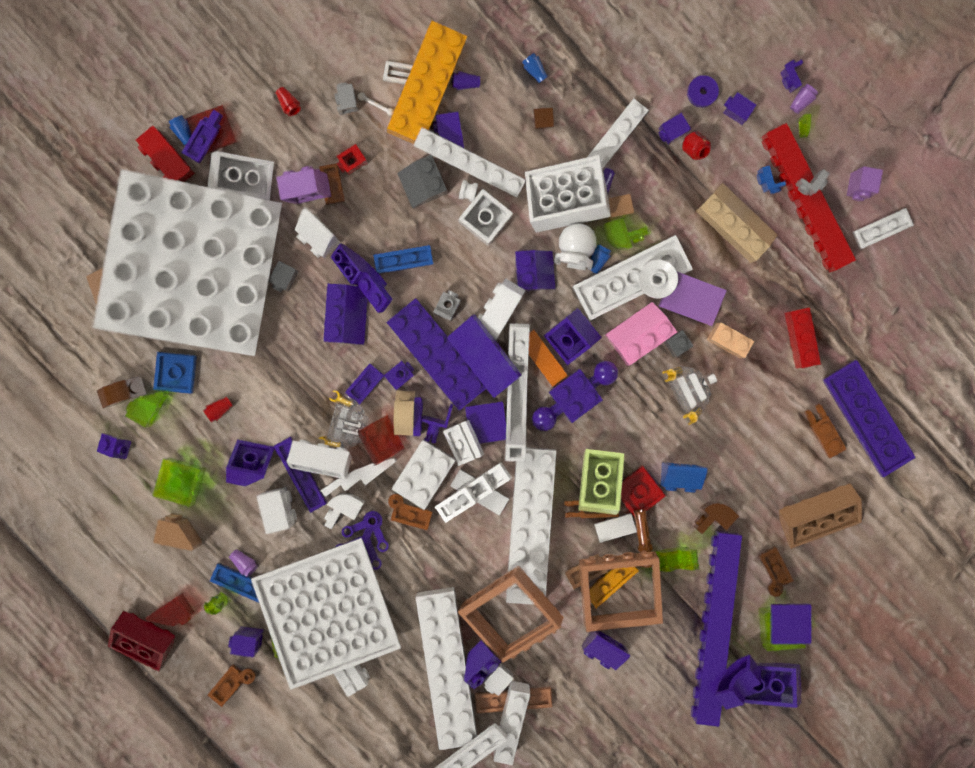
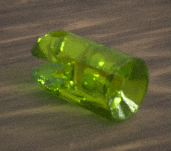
M220 592L216 596L210 597L211 600L208 603H204V610L210 615H216L221 612L228 603L226 594Z

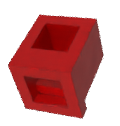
M356 144L336 156L339 160L336 164L342 173L347 172L348 175L368 164ZM350 159H353V160H355V163L352 164V165H349V164H348V161H349Z

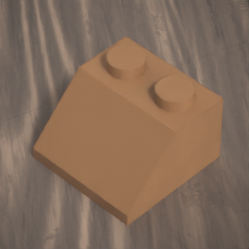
M171 513L158 520L153 543L193 551L202 545V540L188 519L182 518L181 514Z

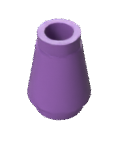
M806 84L804 87H801L790 108L799 114L817 99L818 92L812 86Z
M238 549L234 550L229 556L239 572L247 577L258 567L254 559Z

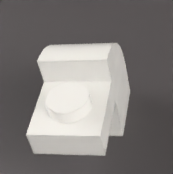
M342 493L335 496L327 504L333 508V511L329 509L324 518L327 522L324 526L332 529L341 513L354 520L365 501L350 493Z

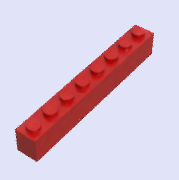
M785 123L764 134L761 137L762 145L771 155V163L775 168L777 167L780 173V181H786L788 197L795 203L797 215L800 219H803L805 230L814 241L813 246L815 250L822 256L824 268L829 270V272H833L856 261L822 191L818 189L811 196L804 195L798 190L799 187L795 185L802 178L810 183L814 175L788 124Z

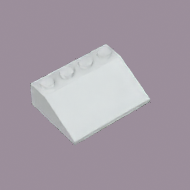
M600 155L525 172L529 218L536 233L611 217Z

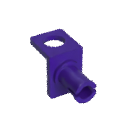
M452 403L450 404L446 421L426 415L423 416L422 422L429 424L425 441L429 442L431 435H433L431 443H436L440 427L447 428L453 408Z

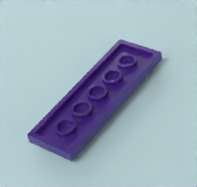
M416 298L386 322L459 411L486 389L448 340L447 335Z
M853 360L822 379L880 477L884 478L916 458L857 360Z

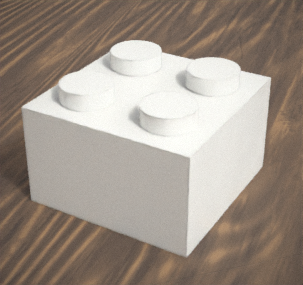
M482 189L458 221L489 246L512 218L513 213Z
M282 487L257 495L266 534L289 529L295 524L297 516L295 509L291 508L292 495L290 490L287 491L286 487Z

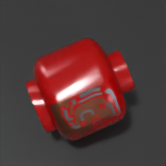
M695 131L684 138L682 149L693 160H701L709 155L711 142L701 132Z

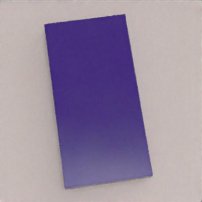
M475 314L447 337L493 398L522 376Z

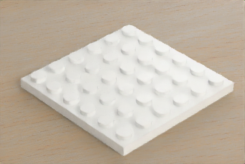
M362 538L251 579L290 690L401 649Z

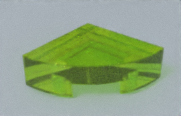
M804 114L798 119L800 138H806L810 132L811 114Z

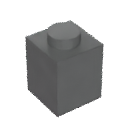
M278 261L268 281L273 284L272 288L282 293L283 289L289 292L299 271Z
M683 330L678 331L663 342L673 357H678L693 347V344Z

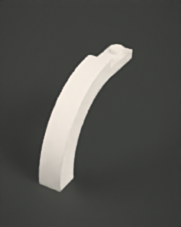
M510 324L509 359L522 376L508 386L505 461L525 462L529 324Z

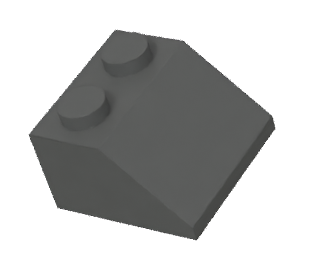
M432 155L413 162L397 173L412 209L447 194V189Z

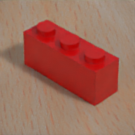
M154 125L136 139V142L139 144L137 148L144 156L148 155L152 159L150 164L157 171L161 170L164 176L162 178L184 183L195 174Z
M810 308L786 312L785 318L795 368L821 365Z

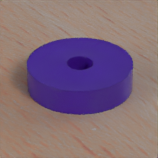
M706 75L694 78L687 88L689 101L699 108L712 105L719 94V87L716 81ZM700 89H704L706 94H701Z

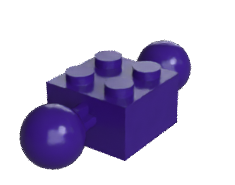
M602 361L596 365L594 375L589 379L586 378L580 369L576 370L548 391L555 404L550 408L540 407L535 410L532 416L533 425L540 431L551 430L556 424L557 416L561 413H564L571 423L576 421L603 401L595 388L600 384H613L618 378L617 366L610 361Z

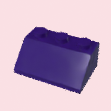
M327 283L323 342L365 344L368 299L359 286Z

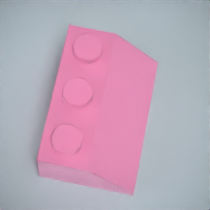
M651 302L605 335L624 363L630 366L676 334L677 331L666 315Z

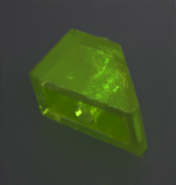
M166 391L157 392L130 401L126 407L127 413L125 417L143 427H151L169 393Z

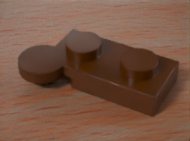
M773 546L758 554V557L771 580V583L768 585V592L770 595L778 597L783 593V585H787L794 580L777 548Z

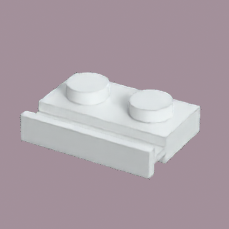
M469 420L443 431L458 466L484 455Z

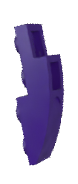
M339 244L331 255V259L351 285L359 286L378 313L384 312L393 300L385 290L387 283L362 257L344 244Z

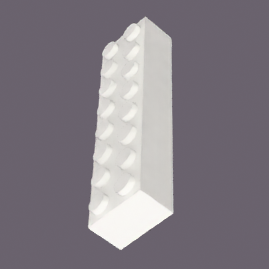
M526 447L525 462L516 461L508 572L519 565L546 596L556 450ZM516 583L506 589V603L535 605Z
M455 588L419 592L416 594V604L439 750L463 747L477 737L470 686L464 681L466 659Z

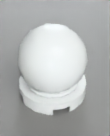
M582 223L571 224L562 231L559 237L561 253L555 255L554 263L560 265L561 262L567 263V268L585 270L586 267L592 270L593 261L589 257L596 248V235L587 225Z

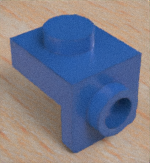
M770 165L758 170L757 181L762 186L763 193L770 191V194L781 192V188L786 186V181L774 183Z

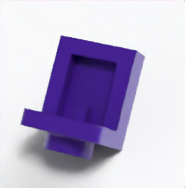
M802 60L788 62L780 73L783 78L782 83L790 93L802 86L795 71L803 64Z
M102 433L97 452L111 458L126 459L131 441Z

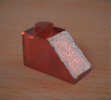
M182 593L148 615L145 619L149 622L174 627L179 623L184 625L192 619L190 616L195 611Z

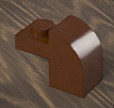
M141 376L104 386L97 390V394L104 409L144 396L146 391Z
M716 501L708 502L700 507L705 514H701L696 518L693 527L703 534L715 521L723 529L728 530L738 519L739 515L723 503Z

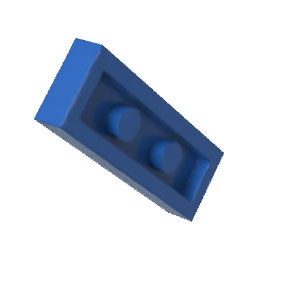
M430 245L373 255L378 274L434 265Z

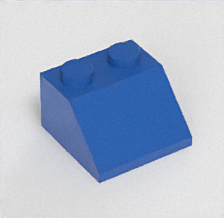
M662 462L660 485L668 491H677V488H684L685 492L696 493V489L702 490L708 468L701 465Z

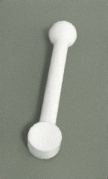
M364 93L358 94L360 101L365 100L387 112L389 116L393 115L394 110L392 108L388 109L367 98Z

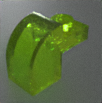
M624 218L603 225L608 242L619 250H630L632 248L631 241L634 244L644 241V237L649 234L647 227L628 232Z
M675 547L655 551L659 557L660 571L671 572L678 569H699L698 555L695 549Z

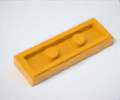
M636 567L610 569L589 588L590 602L597 609L638 573L639 570Z

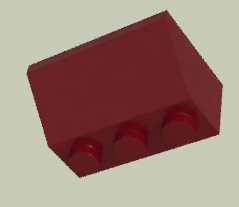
M123 610L110 630L108 647L159 672L173 646L175 635L169 630L156 627L150 621L138 618L134 613H128Z

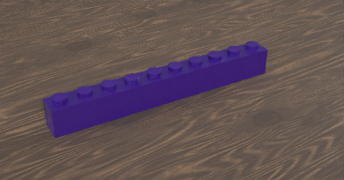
M715 530V535L711 537L713 553L709 555L711 569L706 578L709 586L708 592H705L704 595L706 611L702 613V622H704V628L700 631L702 645L701 649H698L697 654L700 662L699 668H696L695 671L697 687L694 686L693 688L695 704L691 706V717L699 725L720 726L722 704L715 697L717 683L727 667L742 535L739 533Z

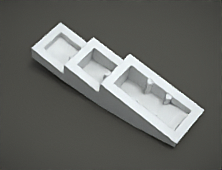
M395 457L357 468L348 473L346 479L338 478L322 489L321 492L326 497L340 485L346 491L360 479L366 485L394 464L397 459Z
M500 462L443 500L435 508L443 520L447 522L492 493L512 477L502 462Z

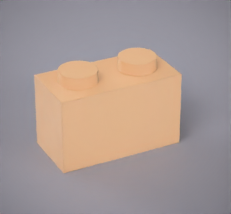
M721 322L715 324L707 338V341L738 358H745L754 343L752 339Z

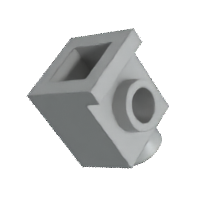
M338 84V93L334 94L336 104L340 105L337 106L338 113L342 115L357 112L358 107L352 84Z
M450 290L447 293L443 292L433 313L451 321L461 302L458 299L459 295ZM446 301L451 302L450 308L444 306Z

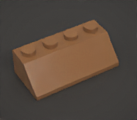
M851 483L839 486L829 492L820 493L818 496L810 499H804L794 505L785 506L779 510L780 523L790 549L862 523V500Z

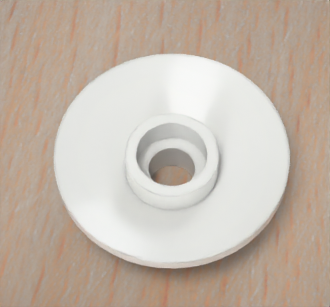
M664 260L648 262L639 274L640 288L651 298L660 299L669 296L675 290L678 283V275L675 268ZM660 277L662 279L661 283H655L654 278Z

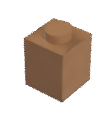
M630 194L608 198L611 214L609 220L633 215L634 209Z

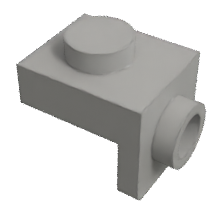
M823 169L815 175L810 183L802 178L795 185L799 187L798 190L802 194L811 196L818 189L822 190L828 182L826 178L830 173Z

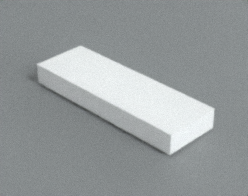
M907 208L852 233L859 249H863L914 226Z
M460 469L450 486L459 490L476 478ZM494 490L479 500L478 503L500 515L509 498Z

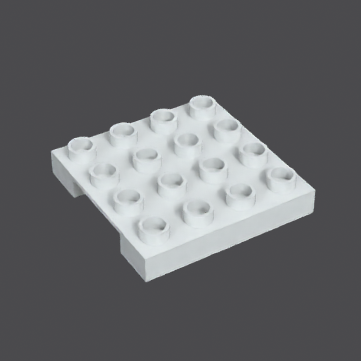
M121 170L93 328L255 356L282 203Z

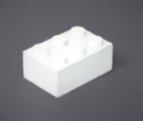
M423 439L392 490L425 510L456 459Z

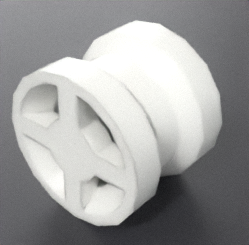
M463 180L459 199L463 200L466 198L473 202L478 183L470 184Z

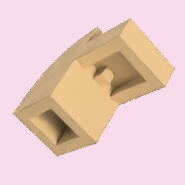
M396 390L394 401V435H413L415 391Z

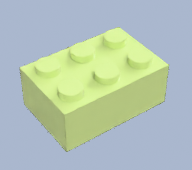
M585 450L578 510L618 514L620 511L624 453Z

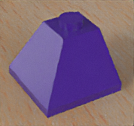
M237 439L226 466V483L248 486L264 479L275 448Z

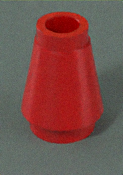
M280 87L276 90L275 94L284 114H287L289 117L298 114L301 110L300 102L285 87Z
M226 396L207 405L203 412L212 423L215 420L218 421L233 405Z

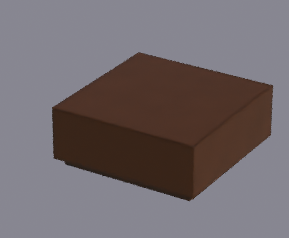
M553 107L533 110L535 130L554 128Z

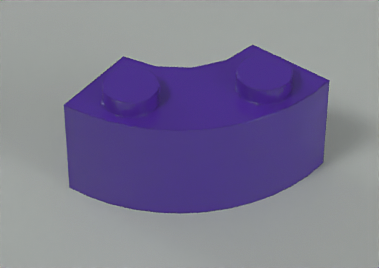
M750 655L742 657L731 664L717 683L715 697L725 709L744 705L748 692L761 684L760 667Z

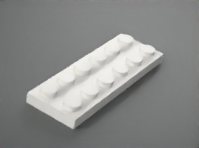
M675 235L574 285L573 289L589 321L644 294L639 285V274L641 269L650 261H667L677 272L682 274L693 270L677 236ZM655 277L654 281L655 283H661L662 279Z

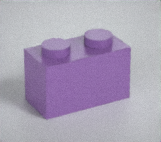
M863 166L851 173L846 196L853 197L852 200L864 201V199L878 194L883 170Z

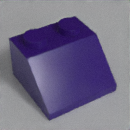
M515 251L517 286L526 291L555 289L553 251Z
M578 308L544 335L567 365L602 338Z
M602 631L589 632L581 645L584 655L590 659L595 657L600 660V664L607 669L613 668L617 670L631 656L626 646Z

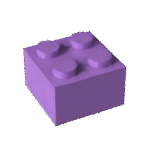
M311 166L303 167L299 172L286 171L283 172L282 176L277 177L280 199L282 201L300 204L331 197L327 174L319 169H313Z

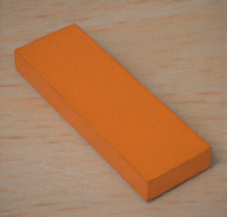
M532 330L529 333L528 355L553 387L568 375L536 331Z

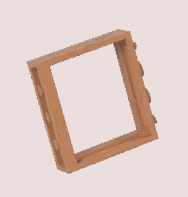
M644 550L636 554L625 552L617 556L607 554L599 558L589 556V559L579 560L583 621L586 632L663 624L659 557L655 551L647 552ZM652 565L654 609L591 616L589 571Z
M519 565L465 600L458 610L462 618L502 663L510 658L514 659L521 651L529 650L534 643L542 642L549 634H555L562 627L561 624L564 618ZM516 583L548 621L507 645L477 611V608Z

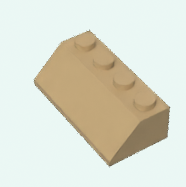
M723 183L696 210L750 263L757 261L778 236Z

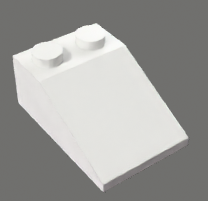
M218 151L211 153L208 188L270 200L274 162Z
M306 208L302 210L295 231L298 233L296 237L304 245L308 242L312 246L310 251L318 258L322 256L326 259L341 242Z

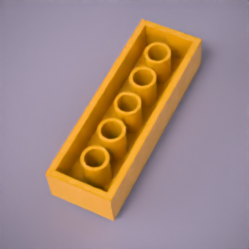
M431 20L388 124L387 133L414 144L422 127L430 130L466 43V35Z

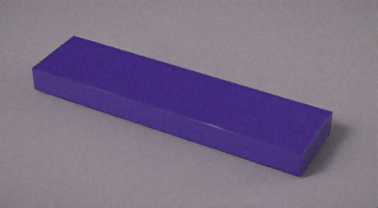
M289 437L274 445V448L311 513L326 505L327 501L311 472L293 469L287 464L292 442L294 441L292 437Z

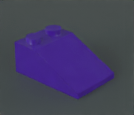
M757 663L761 670V684L748 692L744 703L798 708L802 703L801 664Z

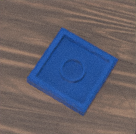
M157 352L153 390L193 394L197 356Z

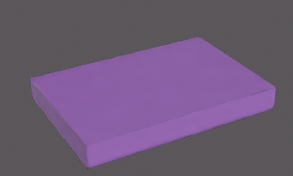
M677 272L678 283L675 290L669 296L662 298L659 306L712 326L727 290Z

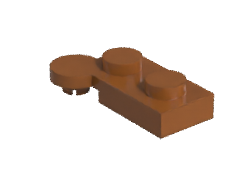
M395 493L389 497V506L394 509L391 521L428 530L433 511L403 503L404 500L400 494Z
M233 664L207 696L223 707L242 683L251 684L255 680V672L250 668L242 671Z

